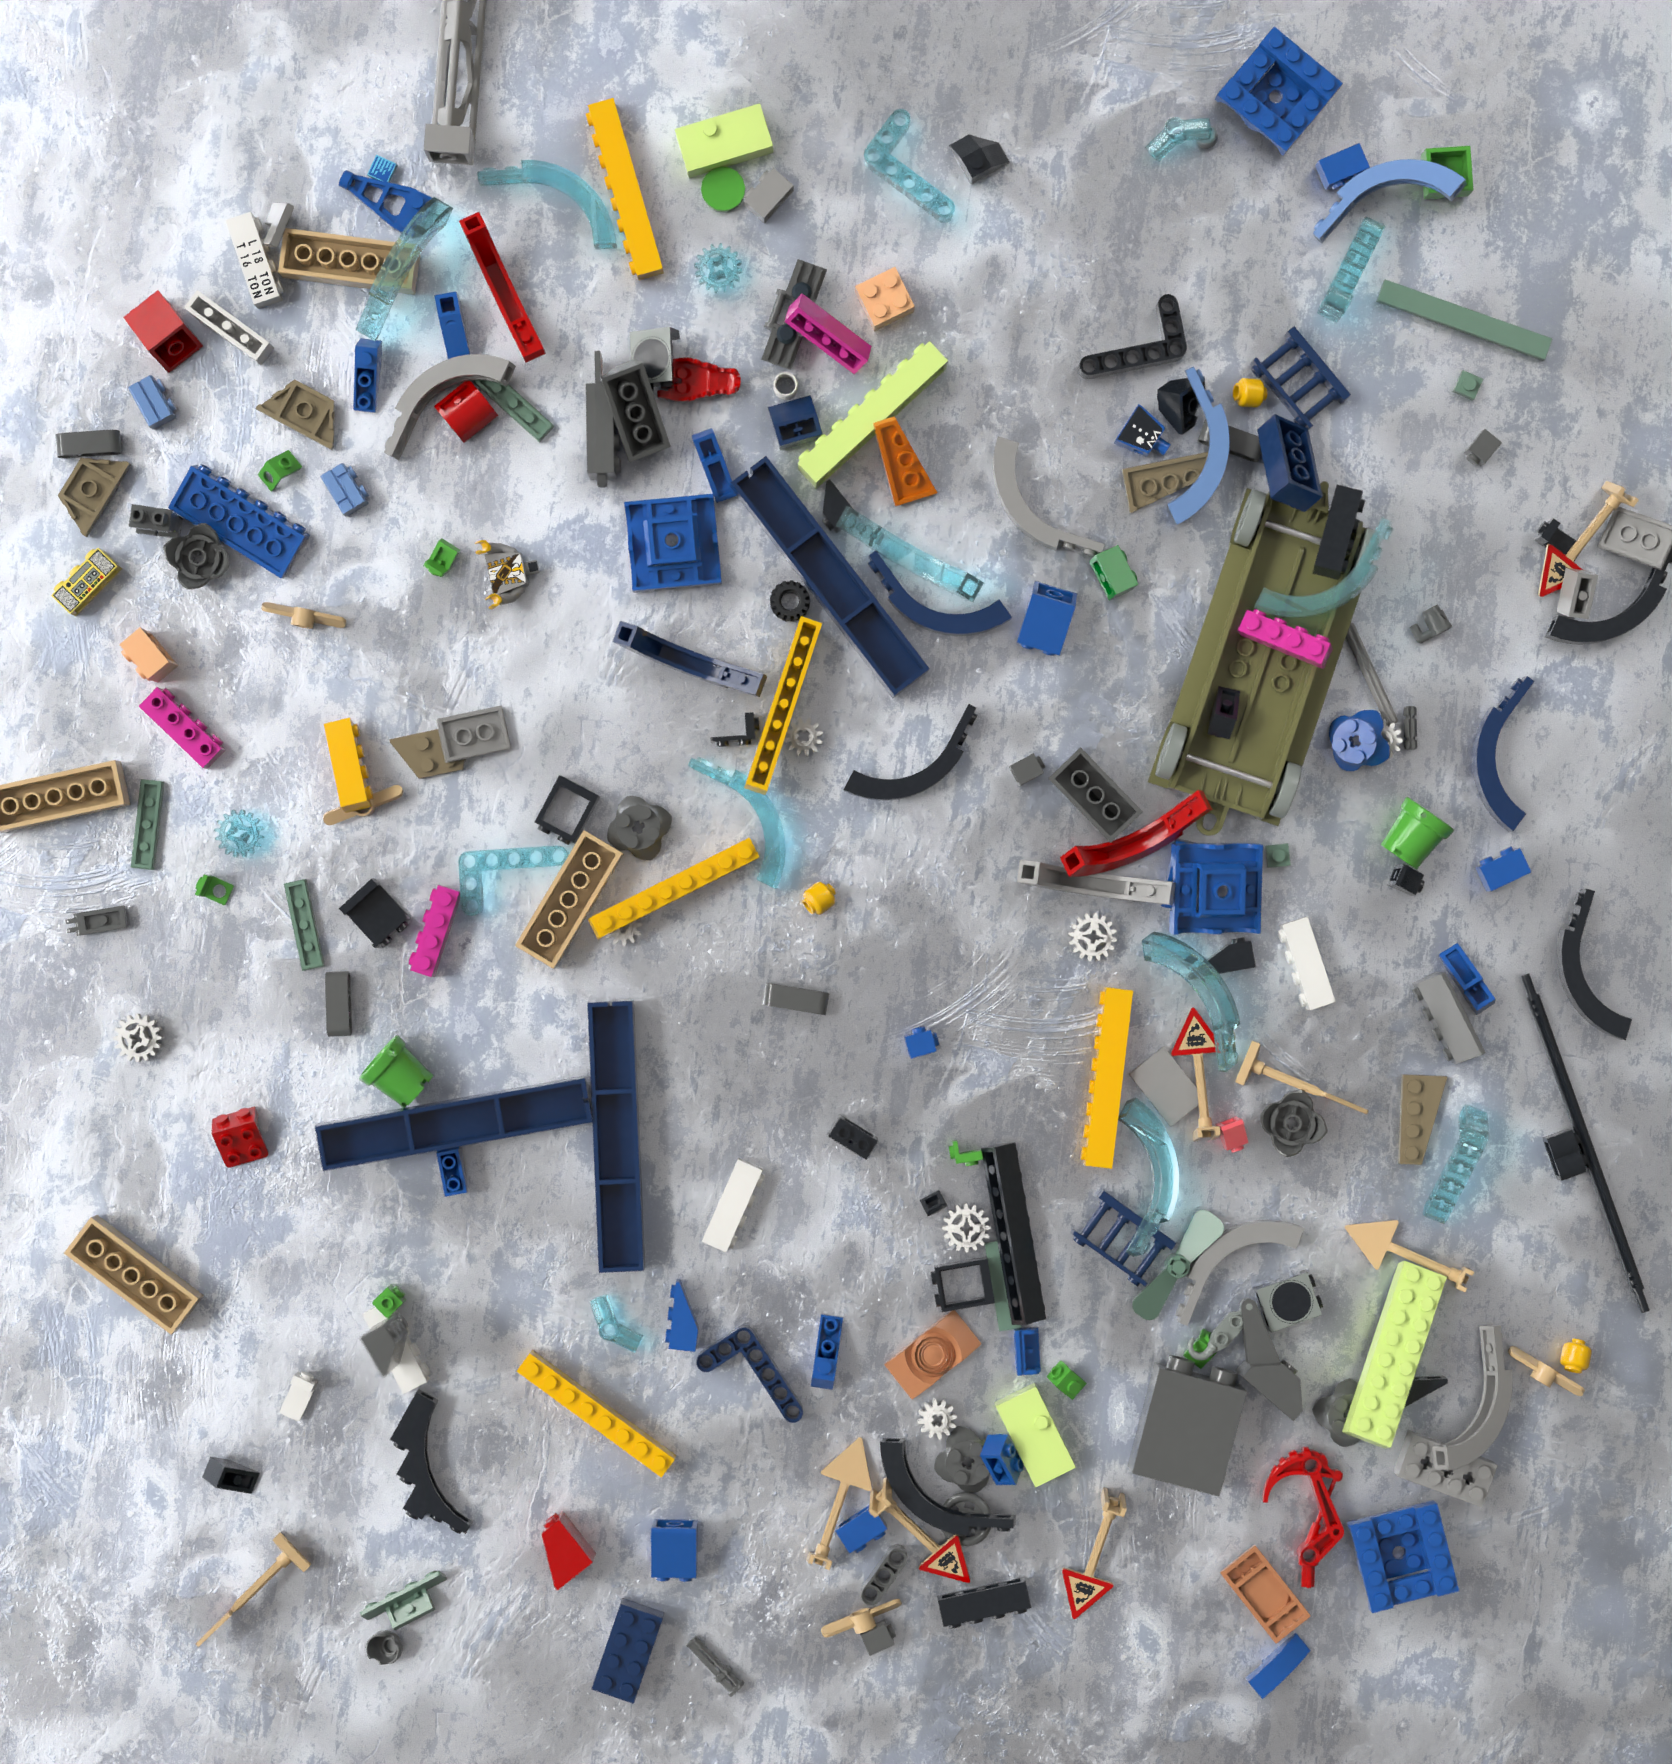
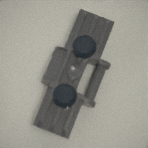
M800 259L797 260L786 291L777 289V297L768 322L764 324V328L771 330V334L761 360L791 370L803 335L785 322L783 325L777 324L785 299L791 300L792 304L801 294H804L815 303L827 269Z

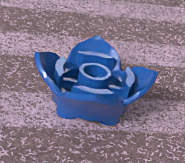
M1362 710L1350 717L1346 715L1339 716L1331 722L1329 739L1332 744L1334 759L1342 770L1355 771L1363 765L1376 766L1390 758V746L1387 740L1382 737L1381 733L1384 724L1378 711ZM1358 735L1361 744L1354 745L1353 737Z

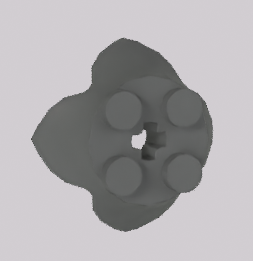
M206 523L195 525L190 529L187 536L174 537L163 546L166 560L171 566L176 568L177 579L186 589L192 590L205 586L210 580L223 576L230 566L229 554L221 546L217 532ZM202 552V556H204L203 561L197 563V560H195V556H199Z
M627 796L617 807L616 818L608 827L607 840L616 849L628 850L638 859L653 860L660 852L662 837L671 828L672 816L663 807L649 805L644 799L637 796ZM638 821L640 824L644 823L645 825L642 828L641 834L633 831V827H635V823Z
M1303 1090L1287 1093L1280 1101L1267 1105L1260 1115L1262 1128L1271 1136L1274 1148L1285 1157L1297 1155L1305 1144H1314L1320 1141L1328 1132L1325 1120L1314 1111L1311 1097ZM1294 1117L1297 1125L1289 1129L1287 1120Z
M1350 1378L1340 1382L1335 1387L1333 1395L1319 1399L1312 1408L1317 1422L1322 1427L1328 1429L1332 1440L1342 1447L1354 1445L1361 1440L1342 1432L1346 1422L1344 1413H1348L1358 1385L1356 1381Z
M962 1426L954 1428L946 1440V1449L936 1457L934 1464L936 1473L943 1480L957 1484L965 1492L976 1493L981 1491L987 1485L990 1475L980 1456L986 1439H979L975 1432L969 1428ZM969 1456L970 1459H974V1462L971 1463V1466L966 1467V1465H962V1462L965 1461V1457Z

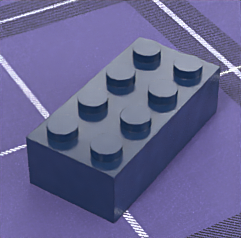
M1274 414L1257 429L1269 493L1275 501L1306 512L1323 497L1309 430Z
M622 1598L591 1690L634 1704L664 1617V1612Z

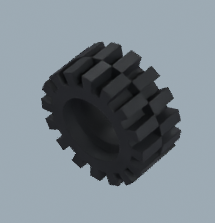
M794 580L783 581L781 584L776 585V588L771 592V609L776 617L783 621L794 622L795 620H800L801 616L803 617L807 614L810 607L809 593L805 586H802L799 582H794ZM786 593L797 595L799 604L795 609L788 610L782 606L781 599Z

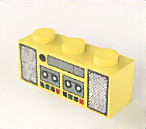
M100 548L92 549L85 556L86 560L80 566H75L69 573L70 577L65 582H59L54 588L55 592L51 595L73 616H77L122 570Z

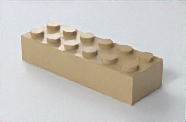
M285 228L278 273L287 279L415 295L421 250L418 245Z
M113 760L0 785V833L129 806L130 800L121 761Z
M583 830L515 946L549 967L556 969L624 853Z
M95 1215L88 1220L64 1252L70 1259L171 1335L178 1331L204 1296L99 1215Z

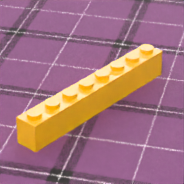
M614 98L588 105L589 112L585 114L589 127L594 125L596 133L592 134L595 148L600 147L602 155H599L598 159L601 169L606 168L608 176L604 177L607 190L612 189L614 197L610 198L613 210L618 211L620 219L616 220L620 233L625 232L627 240L623 241L626 254L631 253L633 261L629 262L632 275L637 274L638 280L663 274V267Z
M800 617L744 786L745 789L763 795L767 793L822 626L820 622Z
M749 837L590 917L588 921L599 940L757 860L759 855Z
M1104 987V992L1100 991L1099 1005H1102V1012L1097 1014L1096 1027H1100L1099 1036L1094 1038V1049H1097L1096 1058H1092L1091 1062L1094 1080L1089 1081L1088 1093H1091L1092 1096L1091 1102H1087L1086 1115L1089 1116L1088 1125H1084L1083 1138L1087 1139L1086 1147L1081 1148L1080 1160H1084L1085 1166L1112 1169L1133 997L1132 990Z
M534 1350L529 1353L516 1371L661 1478L675 1460L676 1454Z

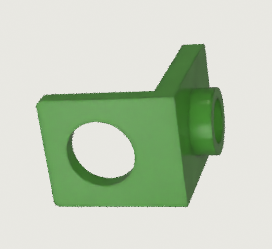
M287 450L267 460L258 476L268 489L273 491L281 479L300 470L302 466L293 454ZM266 471L272 475L273 483L267 479Z
M204 874L196 884L195 889L197 890L195 895L226 905L234 885L212 875ZM216 885H223L226 889L225 895L221 898L216 897L213 893Z

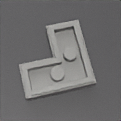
M273 203L265 221V224L269 225L270 228L263 242L264 245L278 247L294 210L293 205L289 203Z

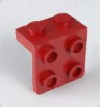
M255 1106L242 1108L237 1112L227 1115L222 1114L212 1119L211 1134L226 1167L231 1168L268 1156L267 1146L258 1128V1112Z

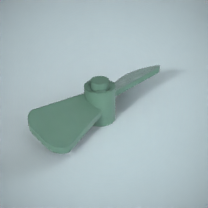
M1199 1210L1194 1214L1176 1253H1171L1166 1257L1164 1262L1165 1269L1134 1298L1132 1308L1136 1314L1145 1320H1153L1158 1317L1177 1279L1186 1276L1190 1269V1263L1223 1234L1224 1225L1218 1217L1207 1210Z

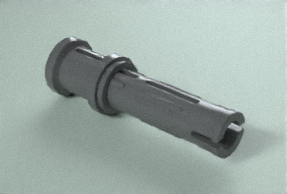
M694 1636L687 1643L686 1646L715 1675V1681L717 1683L720 1682L729 1692L728 1695L730 1697L744 1685L745 1682L743 1680L740 1681L731 1672L732 1668L727 1665L724 1666L697 1636ZM700 1649L712 1660V1664L699 1651ZM726 1678H729L733 1685H731Z

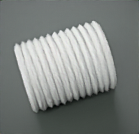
M782 372L776 376L773 383L776 396L780 399L788 400L796 395L798 381L792 373ZM780 379H791L795 384L793 392L790 394L780 393L776 388V384Z

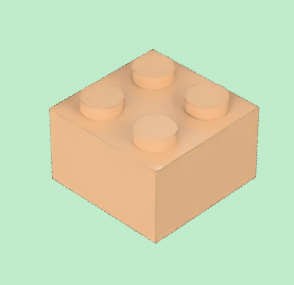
M896 267L855 286V293L874 331L914 312L915 306Z
M141 627L119 644L123 649L121 651L122 655L129 662L132 661L136 664L137 668L135 670L148 681L152 680L158 683L178 667V664L153 634Z

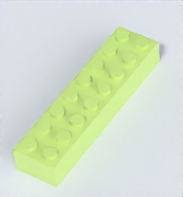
M930 341L926 345L921 343L913 351L914 355L910 360L905 358L897 366L896 373L893 375L889 373L885 376L877 390L874 388L864 396L865 400L860 406L855 404L848 411L849 415L844 421L839 419L831 427L832 431L829 435L823 434L816 440V445L811 451L807 449L799 456L798 470L815 489L821 486L876 435L873 423L895 417L946 370L948 360Z
M1407 1261L1398 1263L1346 1418L1343 1433L1384 1449L1391 1448L1447 1278L1446 1276Z

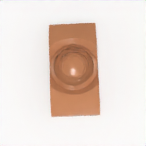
M952 1310L884 1365L909 1397L914 1399L931 1387L949 1370L961 1363L982 1343L959 1314Z
M1255 1544L1220 1571V1574L1276 1644L1311 1617Z

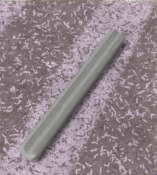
M1350 623L1346 639L1383 720L1386 719V725L1390 726L1392 722L1397 723L1398 719L1354 623Z

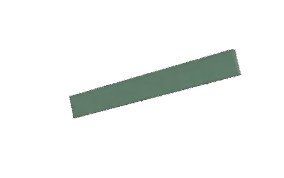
M1386 279L1383 281L1376 301L1542 361L1545 360L1552 341L1550 337Z

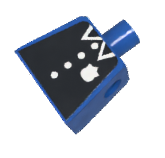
M1140 404L1137 405L1114 444L1144 457L1149 455L1152 448L1164 455L1171 445L1160 438L1165 427Z

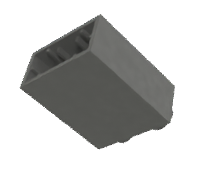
M1169 1355L1166 1365L1154 1362L1127 1466L1132 1474L1220 1497L1247 1391L1241 1384L1236 1383L1238 1373L1212 1366L1210 1376L1193 1372L1194 1361Z

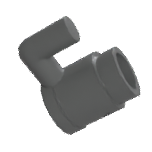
M1437 604L1422 612L1429 630L1422 633L1417 623L1409 628L1416 641L1423 643L1453 626L1443 609L1441 610Z

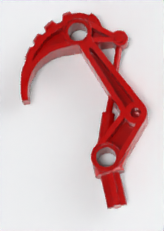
M1306 1446L1302 1447L1301 1452L1296 1453L1295 1450H1291L1288 1452V1457L1284 1458L1282 1456L1278 1460L1279 1464L1272 1467L1271 1473L1263 1487L1262 1502L1268 1503L1271 1489L1282 1478L1290 1475H1308L1319 1514L1316 1521H1313L1306 1540L1298 1546L1297 1556L1298 1564L1302 1565L1301 1587L1311 1588L1315 1587V1566H1318L1320 1560L1344 1536L1343 1526L1330 1498L1336 1482L1342 1480L1343 1473L1337 1468L1331 1469L1322 1452L1319 1453ZM1308 1460H1315V1466L1312 1469H1305V1463ZM1323 1477L1333 1479L1328 1491L1323 1482ZM1321 1519H1322V1521H1323V1526H1322V1527H1321V1524H1319L1320 1521H1321ZM1311 1549L1314 1551L1310 1559L1303 1558L1306 1550Z

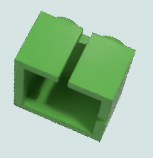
M1471 146L1427 148L1421 154V160L1445 166L1466 180L1467 185L1456 197H1468L1474 190ZM1423 186L1424 200L1445 197L1441 193Z

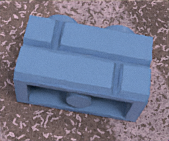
M149 375L128 387L151 429H157L176 418L174 413L177 410L171 398L166 399L163 393L166 391V388L160 378L156 380L155 377Z
M341 463L320 476L345 517L368 505L366 498L369 494L363 485L358 486L354 480L358 476L351 465L347 467L344 463Z

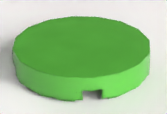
M730 167L712 169L705 175L702 181L701 193L703 200L709 208L717 212H729L737 208L745 195L743 178Z

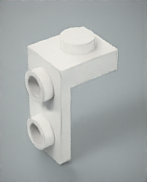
M298 1371L290 1382L292 1385L280 1409V1413L293 1420L300 1421L318 1380L314 1379V1376L307 1372Z

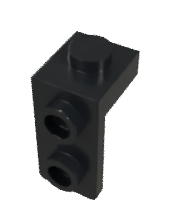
M1554 518L1548 522L1544 521L1537 530L1539 534L1535 541L1545 548L1547 544H1551L1566 555L1576 540L1558 529L1561 523Z
M754 712L745 713L746 735L710 737L711 743H716V747L729 746V742H738V745H751V741H756L755 731H759V717L754 718Z

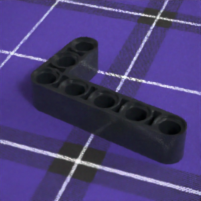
M1165 294L1156 305L1161 341L1087 355L1079 363V375L1084 379H1093L1181 360L1186 353L1187 344L1177 299L1171 294ZM1169 302L1172 305V310L1165 311L1161 303ZM1166 324H1174L1177 331L1174 333L1168 332ZM1170 346H1179L1181 354H1173ZM1151 349L1157 350L1159 358L1152 359L1148 351ZM1134 354L1137 356L1138 362L1130 363L1127 361L1126 356ZM1105 359H1114L1116 366L1113 368L1107 367ZM1086 362L1092 363L1094 371H1085L1083 364Z

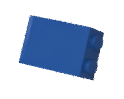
M1035 581L1017 643H1020L1026 649L1036 648L1042 650L1046 655L1054 656L1056 654L1060 656L1076 607L1078 593Z
M653 1519L651 1526V1578H656L657 1581H669L670 1578H679V1581L682 1582L692 1581V1578L697 1577L698 1520Z

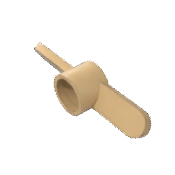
M270 602L262 603L261 607L265 612L292 617L290 625L313 629L314 623L343 628L346 625V620L343 617L305 608L289 607Z
M394 785L374 793L373 799H370L372 807L367 813H360L358 810L345 813L341 807L326 812L323 815V821L326 825H334L356 815L370 816L374 813L376 807L400 798L403 795V789L399 785Z
M1511 1346L1508 1349L1510 1356L1533 1369L1531 1377L1549 1388L1555 1382L1577 1396L1584 1394L1585 1390L1582 1386L1515 1346Z
M895 1599L872 1609L863 1608L857 1610L847 1617L823 1626L821 1629L822 1635L824 1637H831L851 1628H854L856 1634L869 1631L876 1626L873 1617L898 1608L902 1605L901 1600Z

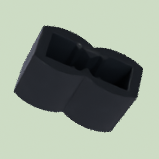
M1565 1129L1542 1137L1557 1180L1563 1181L1586 1172L1585 1166L1588 1163L1585 1155L1579 1152L1578 1145H1580V1139L1576 1132H1573L1571 1129Z

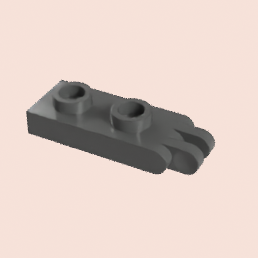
M124 905L73 914L74 918L65 920L66 924L75 923V927L67 928V933L76 932L77 936L129 928Z

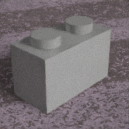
M775 168L770 172L768 170L765 171L759 178L760 183L756 188L751 187L744 195V206L763 223L772 216L794 191V185Z
M1566 568L1556 612L1568 617L1589 619L1598 575L1586 570Z

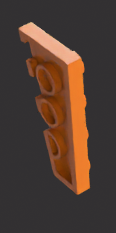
M891 417L873 423L894 505L899 506L937 494L935 487L896 418Z

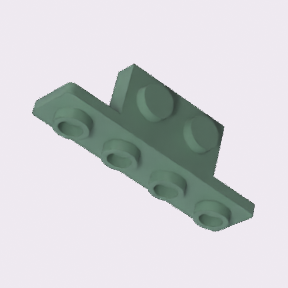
M440 1571L429 1572L425 1575L424 1579L408 1583L403 1590L391 1592L385 1596V1599L379 1602L369 1603L365 1606L364 1610L360 1611V1615L366 1620H370L387 1612L392 1628L397 1630L435 1610L428 1589L446 1581V1575Z

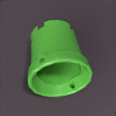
M1406 797L1401 805L1402 810L1381 845L1417 870L1436 846L1454 832V829L1424 807Z
M396 1035L366 1067L359 1080L367 1086H374L401 1107L406 1108L424 1089V1084L426 1082L429 1083L434 1074L405 1047V1041L399 1035Z

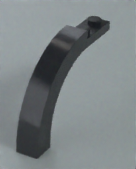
M1672 549L1662 571L1651 568L1642 591L1636 600L1623 612L1613 618L1596 622L1577 621L1557 615L1553 617L1545 638L1566 644H1593L1618 637L1638 626L1655 610L1667 588L1659 584H1663L1668 572L1665 570L1668 563H1672Z
M968 704L946 748L924 770L899 779L873 778L853 770L843 791L865 799L889 801L911 797L931 788L952 770L964 751L956 747L957 745H963L968 735L964 733L967 725L972 726L978 716V714L974 713L976 707Z
M1581 889L1574 898V905L1576 907L1574 914L1571 913L1567 925L1570 926L1569 930H1559L1556 949L1559 978L1569 1001L1589 1024L1609 1036L1626 1040L1632 1019L1612 1011L1599 1001L1589 988L1582 972L1580 943L1595 891Z
M883 1438L880 1441L882 1463L892 1489L901 1502L922 1521L945 1532L968 1536L971 1532V1527H975V1530L979 1531L988 1530V1527H992L1002 1532L1010 1531V1528L1015 1527L1016 1515L963 1513L938 1503L921 1488L914 1478L907 1460L905 1439Z

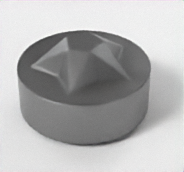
M1203 125L1196 130L1195 140L1199 147L1204 149L1211 148L1217 143L1218 134L1213 126Z

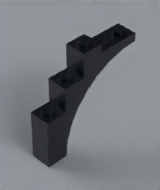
M419 1389L390 1438L396 1448L403 1451L405 1449L409 1450L396 1475L400 1476L399 1479L405 1484L411 1485L413 1483L416 1485L403 1509L407 1511L406 1514L416 1520L418 1518L422 1520L426 1513L431 1514L430 1518L439 1523L443 1521L449 1524V1528L454 1532L466 1534L473 1521L458 1512L445 1498L430 1468L427 1451L428 1430L438 1399Z

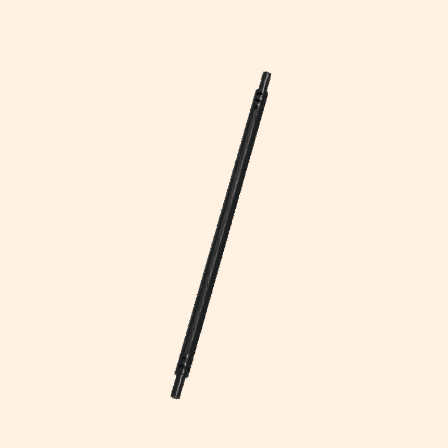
M1524 974L1521 978L1528 995L1526 997L1573 1130L1580 1139L1579 1147L1587 1159V1169L1630 1290L1635 1294L1641 1313L1648 1312L1650 1309L1643 1292L1644 1286L1543 1003L1539 993H1536L1530 974Z

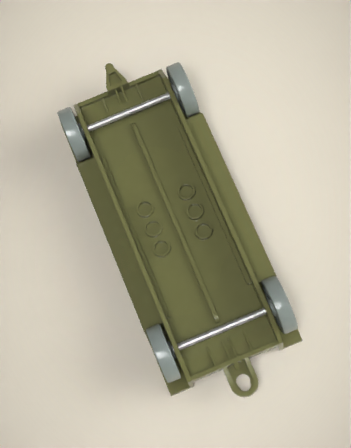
M1326 481L1320 483L1323 497L1306 512L1275 501L1271 498L1269 492L1266 494L1255 489L1246 488L1232 530L1229 549L1172 718L1163 735L1148 779V783L1169 790L1175 789L1192 795L1197 790H1203L1212 808L1207 814H1213L1216 817V823L1211 830H1206L1203 827L1204 816L1196 821V827L1203 835L1212 836L1220 832L1229 808L1254 816L1257 820L1279 826L1280 820L1286 816L1294 799L1301 776V767L1303 766L1362 591L1361 584L1364 583L1371 569L1381 536L1379 531L1364 528L1363 522L1360 521L1357 533L1352 532L1350 538L1354 540L1351 553L1347 552L1345 559L1349 560L1346 573H1341L1339 580L1312 574L1329 514V484ZM1254 609L1266 613V617L1269 619L1279 618L1286 621L1287 626L1295 629L1296 626L1306 629L1308 631L1307 634L1316 637L1318 634L1328 638L1333 649L1324 669L1241 636L1238 629L1246 611L1253 612ZM1218 686L1240 691L1237 721L1230 740L1208 734L1209 720Z

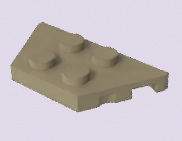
M294 379L283 390L277 391L270 399L256 406L255 409L333 450L334 400Z
M80 458L59 492L58 497L67 508L69 515L77 524L82 535L88 537L132 464L127 461L119 462Z
M438 729L389 739L391 745L419 779L464 770L466 759L445 763Z

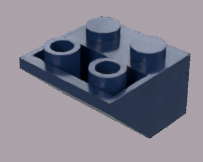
M811 395L768 407L780 450L815 441L823 435Z

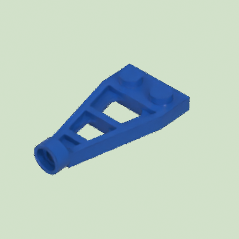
M348 170L343 172L339 181L340 187L351 192L391 228L414 239L433 201L432 197L414 188L358 176ZM368 186H373L383 191L377 203L365 197L364 193ZM397 195L405 199L399 215H392L385 209L384 202L387 196Z

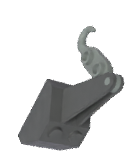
M1243 1298L1239 1304L1240 1309L1229 1312L1213 1330L1207 1348L1203 1352H1196L1193 1348L1195 1338L1190 1339L1188 1343L1189 1354L1196 1360H1206L1214 1353L1226 1348L1242 1330L1245 1360L1235 1371L1285 1415L1295 1421L1303 1411L1300 1378L1295 1375L1298 1371L1284 1359L1280 1362L1256 1302L1251 1298Z

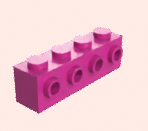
M801 294L788 307L784 322L854 375L868 361L872 346L804 294Z
M1254 609L1253 612L1246 611L1238 629L1241 636L1324 669L1333 649L1328 638L1318 634L1316 637L1307 634L1308 631L1299 626H1296L1295 629L1287 626L1286 621L1279 618L1269 619L1266 617V613Z
M156 687L139 707L202 768L208 769L226 751L221 746L224 742L215 734L211 736L206 731L208 727L200 719L195 721L189 715L191 711L183 703L178 705L173 700L175 695L170 690Z
M438 885L437 889L433 888L429 901H432L430 910L426 909L422 921L425 923L424 929L419 931L415 943L418 944L416 953L412 952L409 959V965H412L411 971L435 977L462 892L442 885Z

